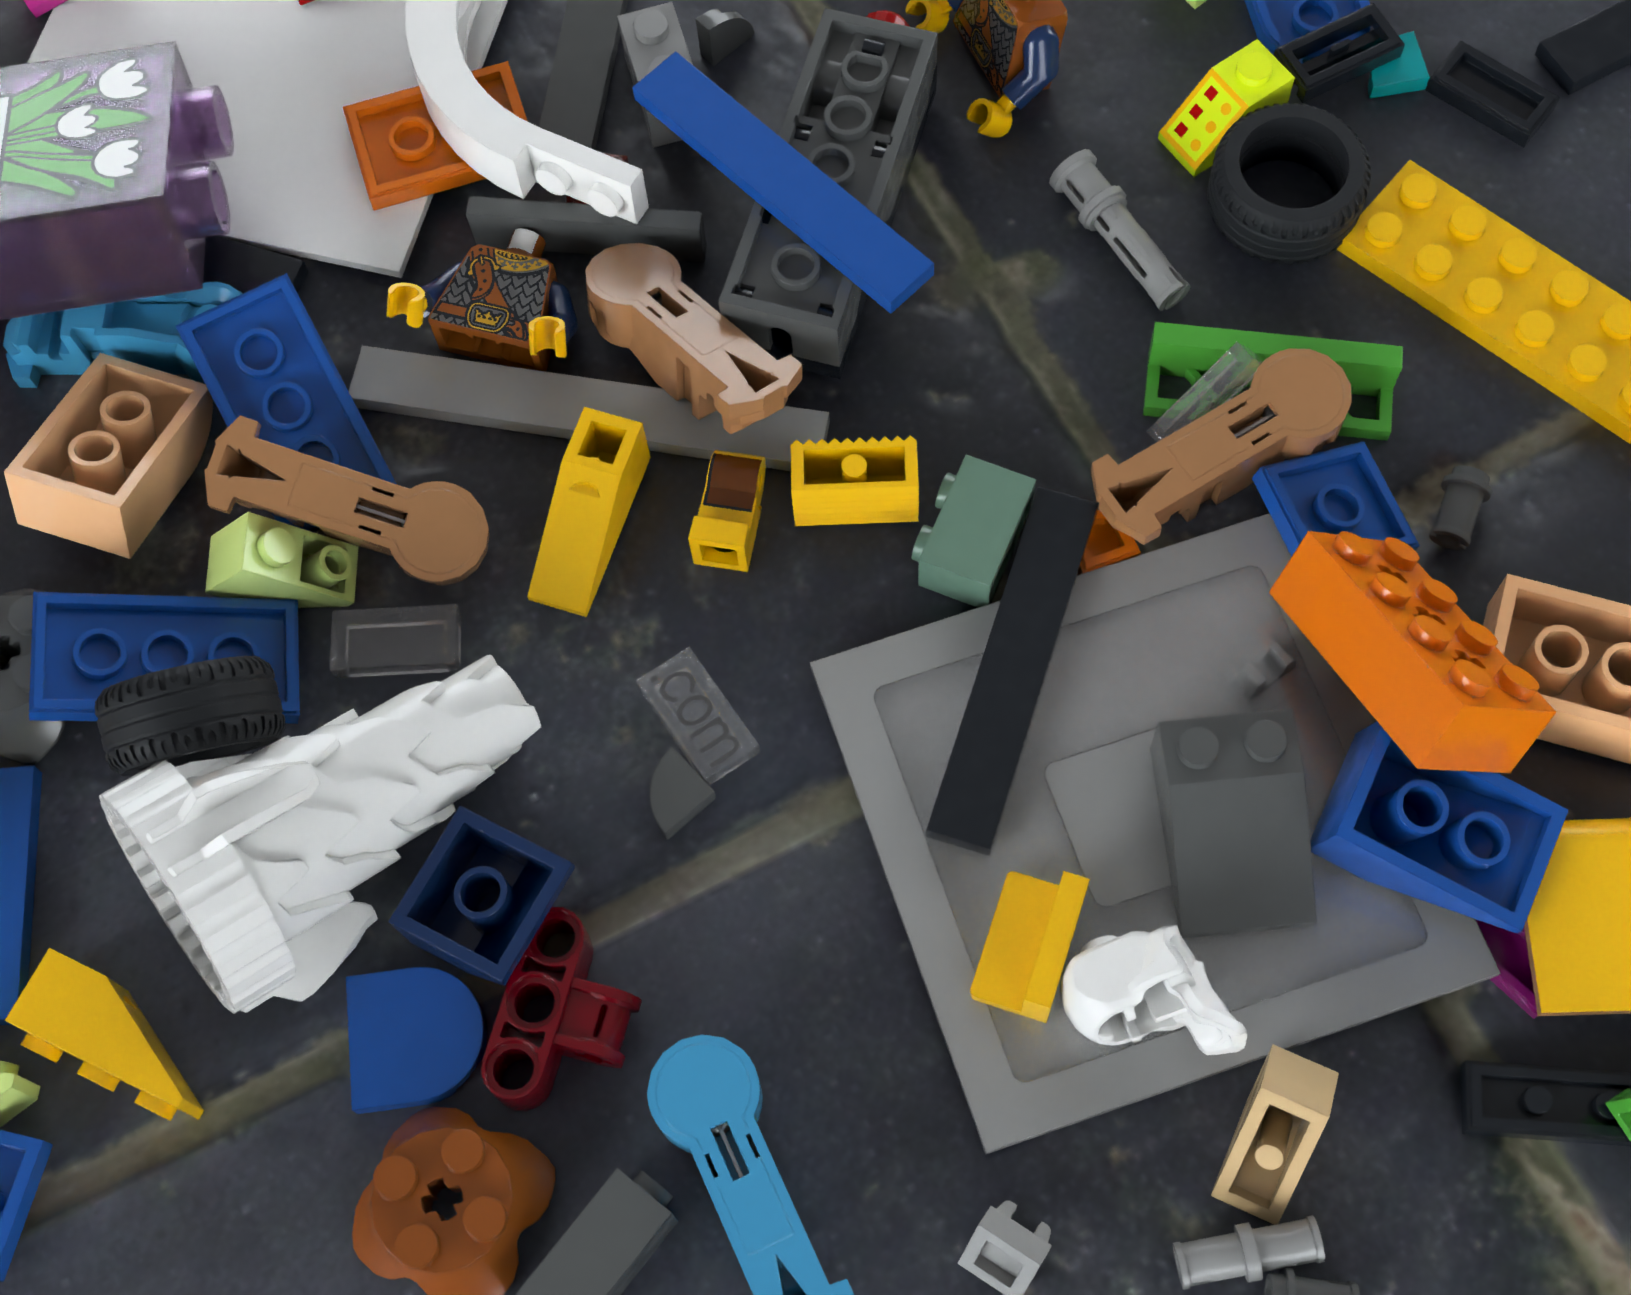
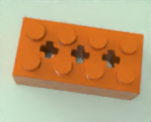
M1308 531L1269 591L1275 601L1417 769L1511 773L1556 714L1553 707L1538 692L1539 684L1536 679L1524 669L1513 665L1496 647L1498 640L1495 635L1483 625L1472 621L1456 604L1458 597L1454 591L1442 582L1433 579L1418 563L1420 559L1418 553L1405 542L1392 537H1387L1384 541L1361 538L1347 531H1341L1339 534Z

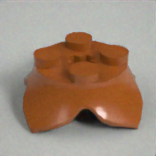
M435 1106L424 1108L410 1116L392 1134L384 1148L382 1160L375 1168L373 1179L362 1192L355 1208L352 1231L353 1249L358 1258L376 1275L390 1280L411 1279L427 1295H505L514 1283L519 1266L518 1238L523 1230L538 1222L549 1207L556 1183V1168L546 1155L524 1138L511 1133L484 1130L477 1125L469 1114L457 1108ZM446 1187L454 1193L462 1192L463 1196L462 1202L453 1204L457 1214L449 1220H446L438 1212L432 1211L433 1201L438 1200L437 1194Z

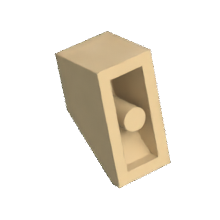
M1272 1044L1246 1101L1211 1196L1269 1223L1278 1224L1330 1117L1339 1073Z

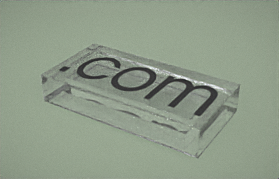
M690 647L636 680L638 688L693 768L708 785L716 782L760 753L758 742Z

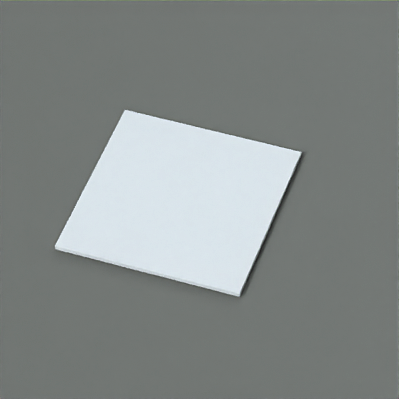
M67 0L53 8L13 94L36 84L55 70L61 68L64 70L63 81L82 71H91L90 78L78 90L80 91L95 85L97 76L116 61L132 57L138 58V63L133 69H142L147 72L146 79L140 84H148L152 87V90L139 98L121 101L105 100L97 95L60 109L91 102L95 106H116L142 110L154 116L152 120L132 126L100 131L92 137L80 140H67L62 137L51 140L95 152L101 146L120 138L140 137L142 142L136 149L143 156L134 165L138 172L134 176L122 178L120 189L110 192L80 181L65 178L77 185L81 190L80 196L73 199H65L5 184L0 188V194L194 235L198 231H203L265 250L402 278L434 194L374 211L366 190L343 107L419 86L405 35V0H316L303 6L299 4V0ZM508 0L482 1L473 20L468 38L467 66L470 71L483 67Z

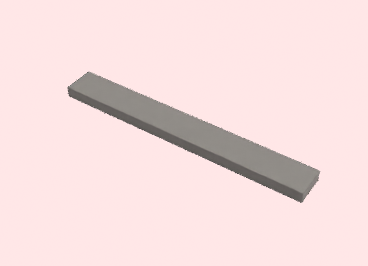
M363 345L349 388V393L356 407L360 409L571 439L583 408L588 407L643 423L649 451L710 460L715 450L764 456L766 468L791 471L790 445L796 439L802 444L808 439L815 444L821 439L826 441L830 424L829 412L784 406L783 409L765 419L758 420L740 431L729 434L723 428L722 414L717 410L698 420L692 415V404L686 398L676 401L663 388Z

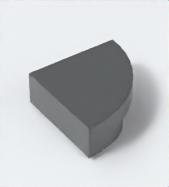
M712 9L696 18L700 54L713 66L755 35L751 23L735 10L722 13L718 9Z
M673 746L660 759L650 784L652 812L658 828L667 840L716 799L715 791Z

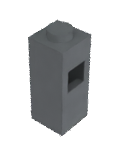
M617 1168L515 1295H621L678 1223L675 1216L665 1208L673 1196L642 1170L634 1180H631Z

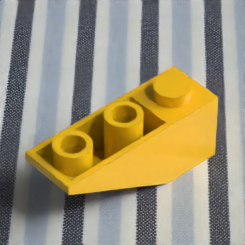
M588 407L583 408L561 462L527 595L528 600L587 617L651 458L643 423Z
M49 948L4 1020L26 1032L20 1045L54 1063L59 1061L63 1052L83 1061L77 1074L114 1092L120 1080L141 1090L134 1103L169 1121L172 1120L177 1110L199 1120L204 1112L202 1106L129 991L107 976Z

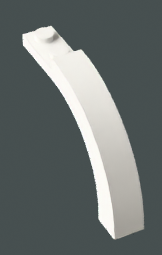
M405 0V35L422 97L429 115L441 136L461 159L477 173L498 187L522 199L527 196L535 183H539L550 193L560 196L565 194L591 205L596 211L605 216H618L638 224L649 208L642 169L519 118L493 99L475 79L467 66V46L473 20L483 0Z

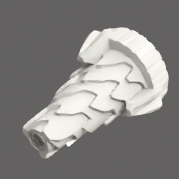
M486 655L441 682L434 681L405 690L360 717L352 708L307 735L293 737L287 735L253 754L194 761L177 767L168 763L166 759L159 761L99 795V799L106 819L127 860L194 968L225 1008L233 1014L239 1010L247 1013L273 996L302 1002L312 996L356 948L366 929L378 919L375 910L370 904L353 901L354 898L349 891L400 860L401 857L396 851L398 848L450 817L455 812L453 803L474 791L480 783L496 773L494 770L505 763L513 754L517 753L521 749L522 743L541 728V724L535 707L526 703L514 681L497 665L494 657Z

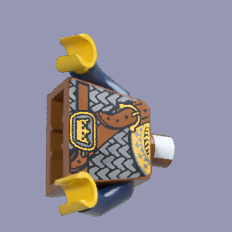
M910 0L905 9L907 14L920 16L927 13L925 20L915 27L918 29L940 33L948 24L949 12L952 10L956 12L953 19L955 26L1000 98L997 102L985 98L975 100L967 111V119L981 125L977 131L980 134L992 138L1006 135L1012 125L1011 111L1016 107L1022 110L1038 93L1049 89L1052 80L1058 73L1059 52L1068 21L1067 9L1061 0Z
M515 229L506 250L482 244L471 247L462 262L455 263L428 284L419 287L412 283L401 282L391 285L388 289L387 317L393 318L399 314H407V324L414 328L421 327L423 318L428 317L440 350L510 367L546 372L551 349H555L556 357L565 358L567 356L566 344L578 330V320L568 288L558 282L554 265L547 259L541 258L546 242L539 234L528 229Z

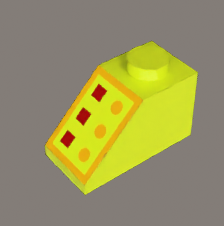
M1256 39L1208 71L1159 131L1158 139L1186 170L1195 177L1213 165L1219 142L1227 130L1242 116L1245 117L1247 113L1254 112L1258 108L1263 109L1267 105L1273 106L1274 104L1283 105V103H1288L1295 77Z

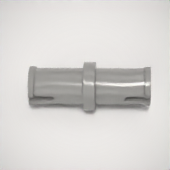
M1313 1215L1306 1216L1305 1219L1252 1229L1249 1222L1234 1225V1233L1180 1243V1241L1173 1243L1175 1263L1183 1290L1190 1289L1191 1286L1245 1276L1246 1281L1250 1283L1263 1280V1272L1313 1262H1325L1323 1241L1317 1221Z

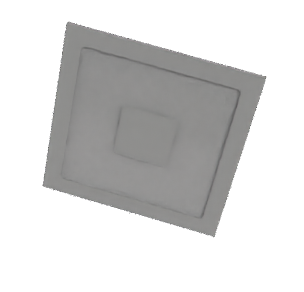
M1270 513L1077 575L990 856L926 837V829L1001 600L810 662V668L985 1154L1265 1058L1272 1044L1288 1050L1486 981L1500 974L1476 919L1365 881L1311 853L1317 917L1315 926L1183 938L1194 955L1195 960L1204 963L1205 972L1212 989L1226 1005L1230 1014L1238 1022L1242 1023L1247 1030V1040L1244 1049L1235 1053L1206 1055L1199 1050L1186 1026L1173 1031L1150 1032L1142 1037L1141 1041L1135 1043L1131 1041L1114 1046L1099 1044L1082 1035L1074 1027L1064 1011L1060 992V982L1064 968L1072 958L1080 954L1085 944L1095 938L1106 935L1119 937L1132 931H1145L1149 933L1162 926H1178L1150 753V746L1159 721L1293 708L1305 771L1310 840L1355 734L1376 722V719L1270 595L1269 591L1291 559V555ZM1277 641L1296 660V665L1281 676L1264 658L1269 647ZM1249 661L1267 680L1266 687L1254 696H1251L1235 678L1239 670ZM1010 871L1056 885L1060 884L1063 871L1090 879L1047 1023L973 1000L970 996V988L1006 875Z

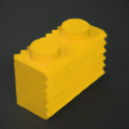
M897 435L892 441L884 436L879 442L874 437H871L867 442L859 437L854 443L848 438L842 443L835 438L830 443L821 439L816 444L810 439L804 444L796 439L790 445L791 494L795 526L919 522L917 440L911 435L905 440H902Z

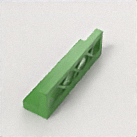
M1155 322L1148 352L1143 416L1194 421L1227 402L1217 392L1227 383H1245L1250 388L1257 368L1272 354L1290 348L1311 349L1329 356L1343 368L1351 384V394L1377 397L1376 420L1355 418L1347 413L1338 436L1387 441L1391 434L1393 388L1402 370L1403 346ZM1160 375L1184 377L1197 391L1184 400L1159 398Z

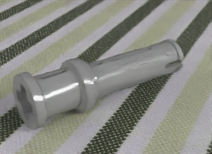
M1084 149L1072 154L1054 170L1049 184L1056 193L1064 192L1080 212L1078 220L1085 229L1098 231L1104 237L1115 254L1148 292V295L1156 303L1160 311L1170 309L1187 295L1191 288L1190 284L1175 270L1154 241L1133 218L1126 208L1125 192L1120 186L1110 185L1095 166L1097 158L1091 150Z

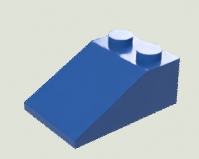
M1376 721L1356 733L1311 837V853L1365 881L1518 933L1522 932L1568 809L1498 773L1417 769Z

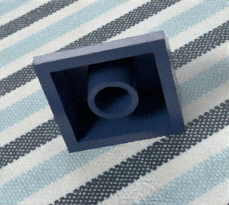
M459 806L388 922L415 946L468 974L505 986L575 869V866L572 862Z

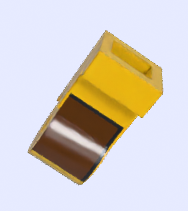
M715 450L713 452L698 516L693 517L688 536L694 564L743 572L749 571L762 510L760 503L766 472V459L764 456ZM714 547L724 548V549H730V550H734V551H732V552H721V551L716 550Z

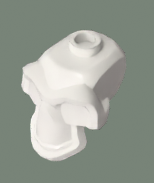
M1177 925L1162 926L1149 933L1145 931H1132L1119 937L1106 935L1095 938L1085 944L1080 954L1072 958L1064 968L1060 982L1064 1011L1074 1027L1091 1041L1113 1046L1131 1041L1135 1043L1141 1041L1142 1037L1150 1032L1173 1031L1186 1026L1199 1050L1206 1055L1235 1053L1245 1048L1247 1030L1242 1023L1238 1022L1230 1014L1226 1005L1212 989L1205 972L1204 963L1195 960L1194 955L1180 935Z

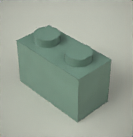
M966 454L957 475L948 472L941 483L935 502V507L941 509L934 526L923 525L916 539L912 560L919 562L918 586L977 608L991 604L1027 522L1034 500L1036 479Z

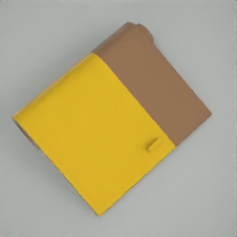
M1631 818L1565 820L1524 925L1538 1016L1631 1014Z

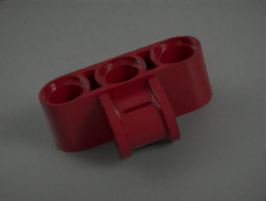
M551 907L510 976L482 1060L481 1074L484 1084L504 1106L514 1111H528L537 1108L548 1098L553 1088L562 1056L601 1066L622 1068L625 1055L620 1050L631 1013L639 1012L642 1003L639 997L631 993L586 980L592 963L594 948L581 920L574 912L564 907ZM569 932L575 935V942L571 950L565 955L554 958L543 954L547 940L554 934ZM549 995L555 999L554 1009L545 1020L538 1023L524 1021V1009L527 1003L534 997ZM518 1060L532 1061L534 1065L533 1075L525 1086L516 1090H508L503 1087V1074L510 1064Z

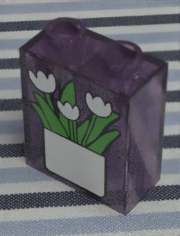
M176 41L0 67V320L203 289L205 238L229 234L230 209L225 185L218 166L214 161L210 160L232 156L234 152V139L229 111L221 89L218 85L193 88Z

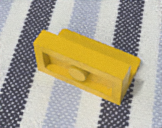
M1010 871L1006 875L970 988V996L973 1000L1047 1023L1090 881L1089 878L1063 871L1060 884L1056 885L1015 871Z

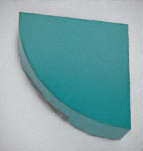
M1414 31L1399 35L1405 44L1401 57L1370 71L1367 86L1369 99L1426 89L1430 77Z

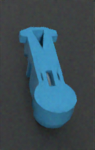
M221 282L201 283L186 291L170 290L139 283H102L101 291H84L79 283L68 284L64 308H60L57 303H46L37 293H26L18 309L6 325L3 347L8 352L5 355L12 378L20 388H37L41 375H82L99 353H103L170 374H187L193 381L205 384L175 325L243 293Z
M703 1034L681 1039L664 1051L650 1074L647 1099L651 1115L664 1136L672 1144L686 1152L692 1153L753 1295H854L847 1279L829 1285L757 1122L762 1109L763 1094L756 1068L750 1057L742 1048L724 1037ZM751 1139H752V1141H753V1143H754V1145H755V1147H756V1150H757V1152H758V1154H759V1156H760V1157H758V1158L755 1156V1153H754V1151H753V1149H752V1147H751V1144H750V1142H749V1140H751ZM709 1159H711L718 1174L717 1177H715L708 1162Z

